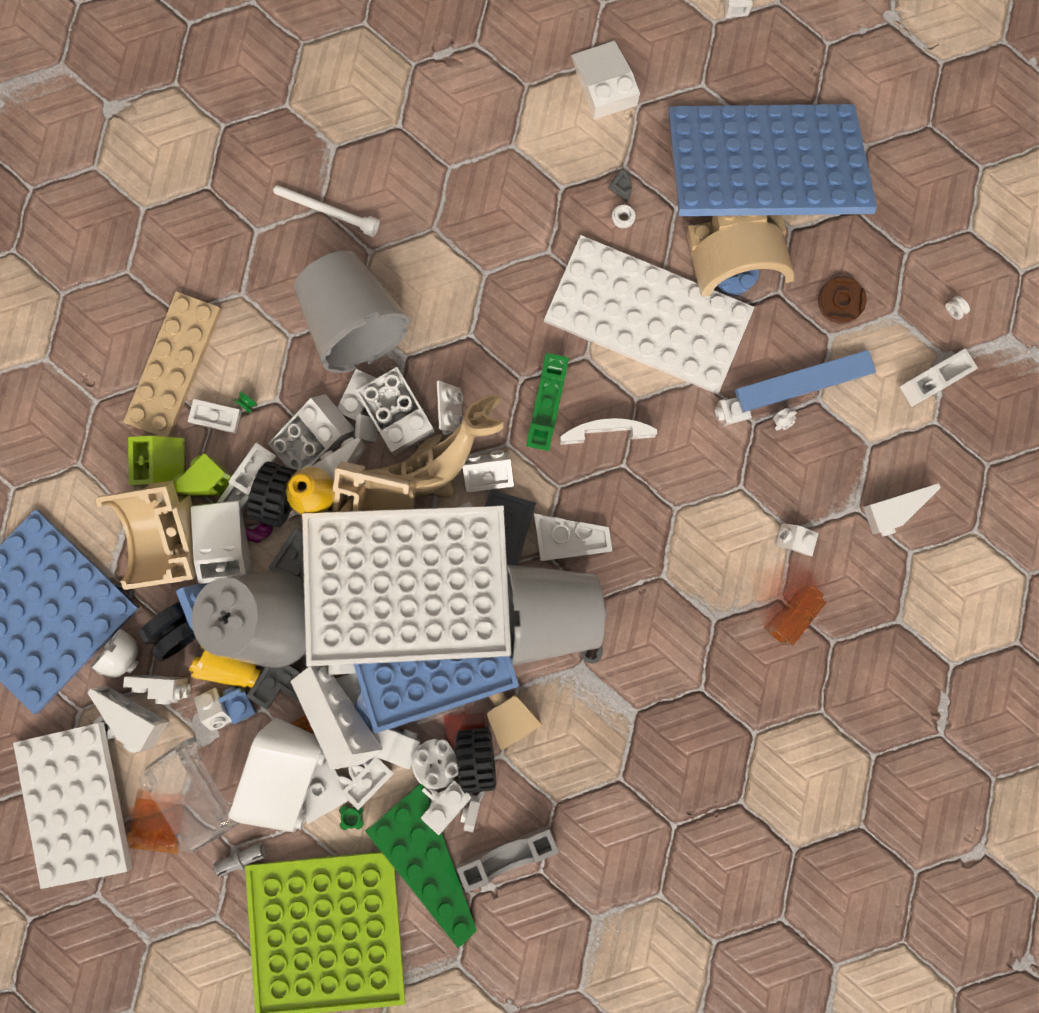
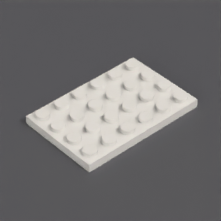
M104 722L14 742V751L40 889L132 870Z

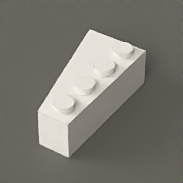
M327 665L309 666L290 681L331 770L364 764L383 750L333 674H328Z

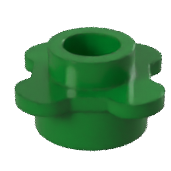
M343 805L339 810L341 814L340 828L343 830L361 829L364 826V821L362 820L363 807L357 810L355 807ZM350 815L354 816L353 820L349 818Z

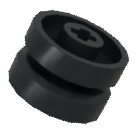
M180 602L164 609L148 621L138 632L139 637L146 645L155 643L152 653L159 662L174 656L196 639Z

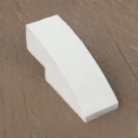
M965 348L901 385L900 389L911 407L975 371L978 367Z

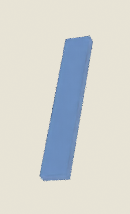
M867 350L736 389L735 393L741 411L744 413L876 373V369L870 352Z

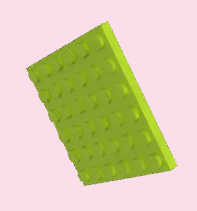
M380 851L245 865L255 1013H325L406 1004L396 870Z

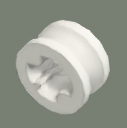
M955 296L952 298V301L945 305L947 312L956 320H960L963 318V314L970 312L968 303L960 296Z

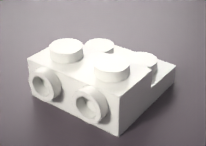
M141 674L124 677L123 687H132L131 692L147 693L148 691L147 699H156L155 704L177 703L178 700L189 698L191 686L186 677Z

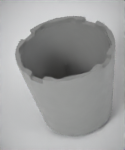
M337 251L315 260L295 280L294 290L321 363L329 372L343 373L356 370L355 365L365 361L369 365L393 350L408 333L406 326L410 324V320L406 313L358 255L352 251Z
M507 565L511 665L601 647L607 610L603 601L601 584L596 574Z
M267 570L219 578L208 583L198 594L192 610V627L197 641L211 654L263 667L278 668L296 662L306 653L304 580L284 570Z

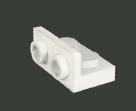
M496 450L489 455L481 456L478 453L468 455L463 466L466 493L514 486L509 452Z

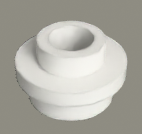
M619 205L612 213V221L619 228H629L635 221V212L628 205ZM624 214L628 219L623 221L619 216Z

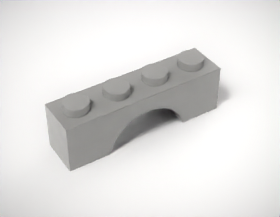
M548 824L459 862L457 871L467 893L490 883L494 878L506 871L524 864L537 863L558 854L559 850Z

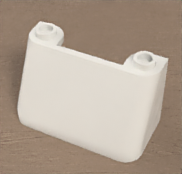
M275 718L257 734L252 743L229 818L238 823L295 832L297 829L301 830L307 819L302 805L314 770L319 765L323 766L327 760L316 736L279 718Z

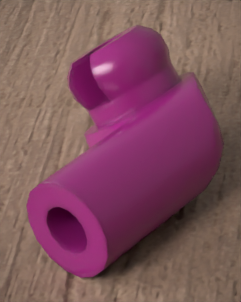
M261 522L254 529L245 527L247 540L259 543L271 535L273 527Z

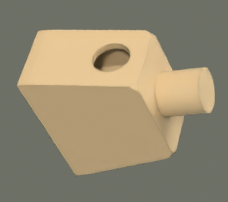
M503 692L489 696L494 707L488 710L486 714L501 751L542 726L538 718L516 694L508 699Z

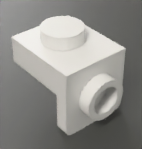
M782 524L776 546L790 549L806 556H813L819 533L799 525Z
M216 687L194 698L200 722L211 731L220 729L225 724L231 722L224 704L218 701L222 696L220 690Z

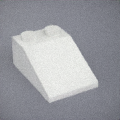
M615 41L571 55L594 120L638 105L640 96L638 86L628 63Z
M109 686L90 688L88 691V695L116 739L124 744L123 747L126 750L137 753L156 746L169 723L168 720Z

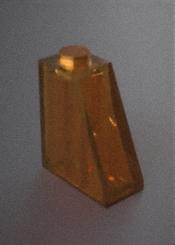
M803 586L764 629L780 644L793 646L827 603L822 599L823 593L814 586Z

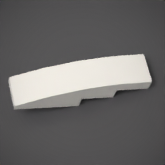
M255 443L228 481L229 486L217 503L239 500L243 514L248 506L249 493L258 470L267 461L273 463L277 456Z

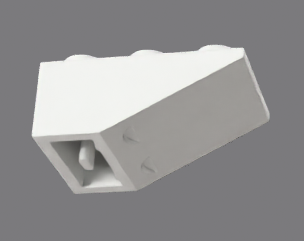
M398 367L356 390L357 395L394 457L435 434L431 423Z
M324 394L310 398L273 437L268 445L286 467L298 471L310 463L314 465L321 461L320 457L326 452L336 450L349 438L355 429L329 397Z
M351 437L341 444L342 447L337 451H328L320 457L321 461L314 465L310 463L303 468H321L330 474L334 480L335 468L341 461L357 464L366 449V445L359 437L356 439ZM303 483V485H304V489H303V490H305L306 487H307V484Z
M235 500L191 506L193 560L198 584L210 583L224 577L249 574L253 566L240 501Z

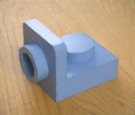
M232 686L222 692L224 696L218 699L219 703L224 704L233 725L257 713L252 700L246 697L248 695L246 688L241 687L237 689L236 686Z

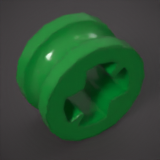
M240 391V397L235 398L233 401L251 414L252 407L258 404Z

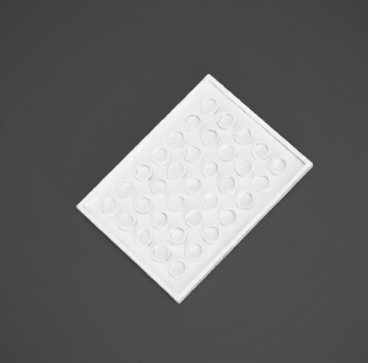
M503 506L302 514L306 666L511 656Z

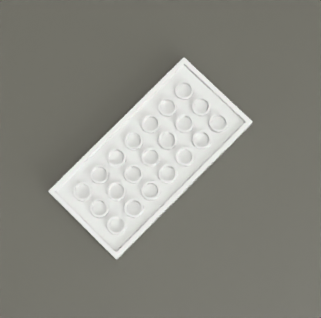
M580 235L544 318V322L718 394L754 307L715 290L712 291L710 296L702 297L698 283Z

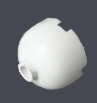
M119 629L104 646L105 648L101 654L97 655L90 668L106 678H117L125 672L130 674L139 663L136 660L139 653L137 642L130 634Z

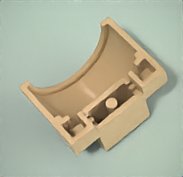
M712 216L711 222L688 226L686 237L700 295L702 297L710 296L714 288L724 280L736 274L755 269L777 270L785 276V283L793 282L795 275L785 241L786 227L783 216Z
M341 461L335 468L333 512L414 509V482L366 471L365 466Z
M173 480L149 484L144 489L102 495L95 499L97 507L105 505L113 509L118 515L126 534L128 565L126 573L121 580L124 590L195 578L196 570L193 560L191 506L193 505L190 495L177 496Z

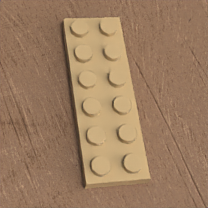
M175 292L123 423L157 436H172L222 311L220 307Z

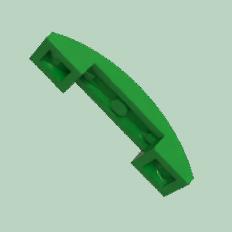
M550 353L545 355L526 447L544 451L550 450L569 357Z

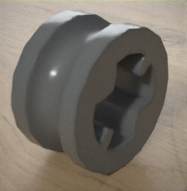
M602 647L598 648L596 652L597 657L591 659L592 656L588 658L585 655L587 651H582L581 656L588 663L598 662L603 654Z

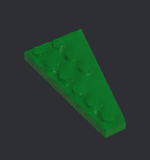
M419 783L365 830V833L453 944L460 948L477 929L442 833L438 835L421 819L430 808L431 802L429 797L422 792L425 786Z

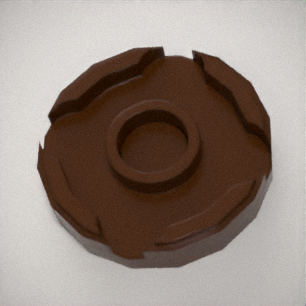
M847 276L835 277L828 281L820 290L818 296L819 309L823 316L831 322L837 324L850 323L856 320L865 310L867 298L864 288H861L858 284L859 282Z

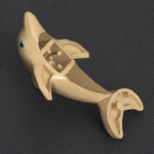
M500 395L486 396L472 403L466 410L460 426L441 443L440 441L443 436L437 434L422 443L412 456L405 461L367 471L414 482L415 498L432 493L443 498L454 497V488L451 481L464 466L475 436L491 435L503 429L502 419L488 416L499 405Z

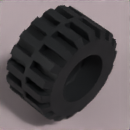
M269 461L261 466L254 478L249 493L247 506L249 519L279 528L285 523L292 510L291 505L287 501V483L291 476L297 472L296 469Z
M489 728L458 731L456 735V756L462 791L464 794L495 790V759Z

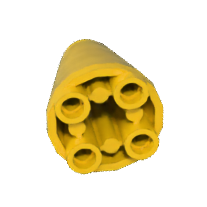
M301 468L291 476L287 483V501L301 515L303 513H325L334 503V480L330 474L321 468ZM303 483L307 484L306 489L304 491H301L304 489Z
M202 646L200 648L204 650L200 657L196 656L188 669L192 672L191 677L195 679L243 688L246 686L252 688L261 671L256 669L255 664L211 654Z

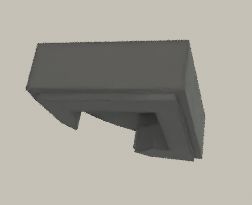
M622 168L610 183L608 189L627 202L631 195L632 184L629 174Z

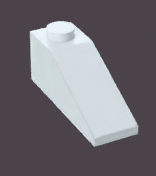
M939 483L863 507L872 534L881 533L883 537L896 533L895 528L903 526L941 488Z

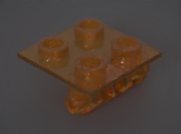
M136 798L131 833L128 832L126 835L129 848L178 854L185 804Z

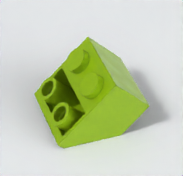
M163 436L128 437L129 485L136 488H145L149 484L172 481L180 473H185V439Z
M204 453L202 456L198 455L190 463L191 467L185 473L182 472L177 475L173 483L176 493L182 496H221L229 486L228 481L233 475L217 459Z

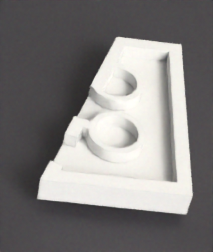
M534 513L540 562L612 552L609 527Z

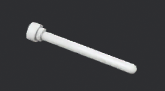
M276 185L273 188V192L276 195L356 225L368 236L374 237L378 231L380 220L375 217L361 218L282 186Z

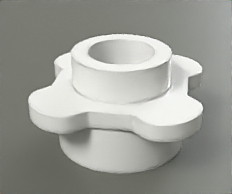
M789 408L778 412L773 418L777 425L775 429L778 431L782 428L783 430L790 428L795 423L797 412L795 410L791 411Z

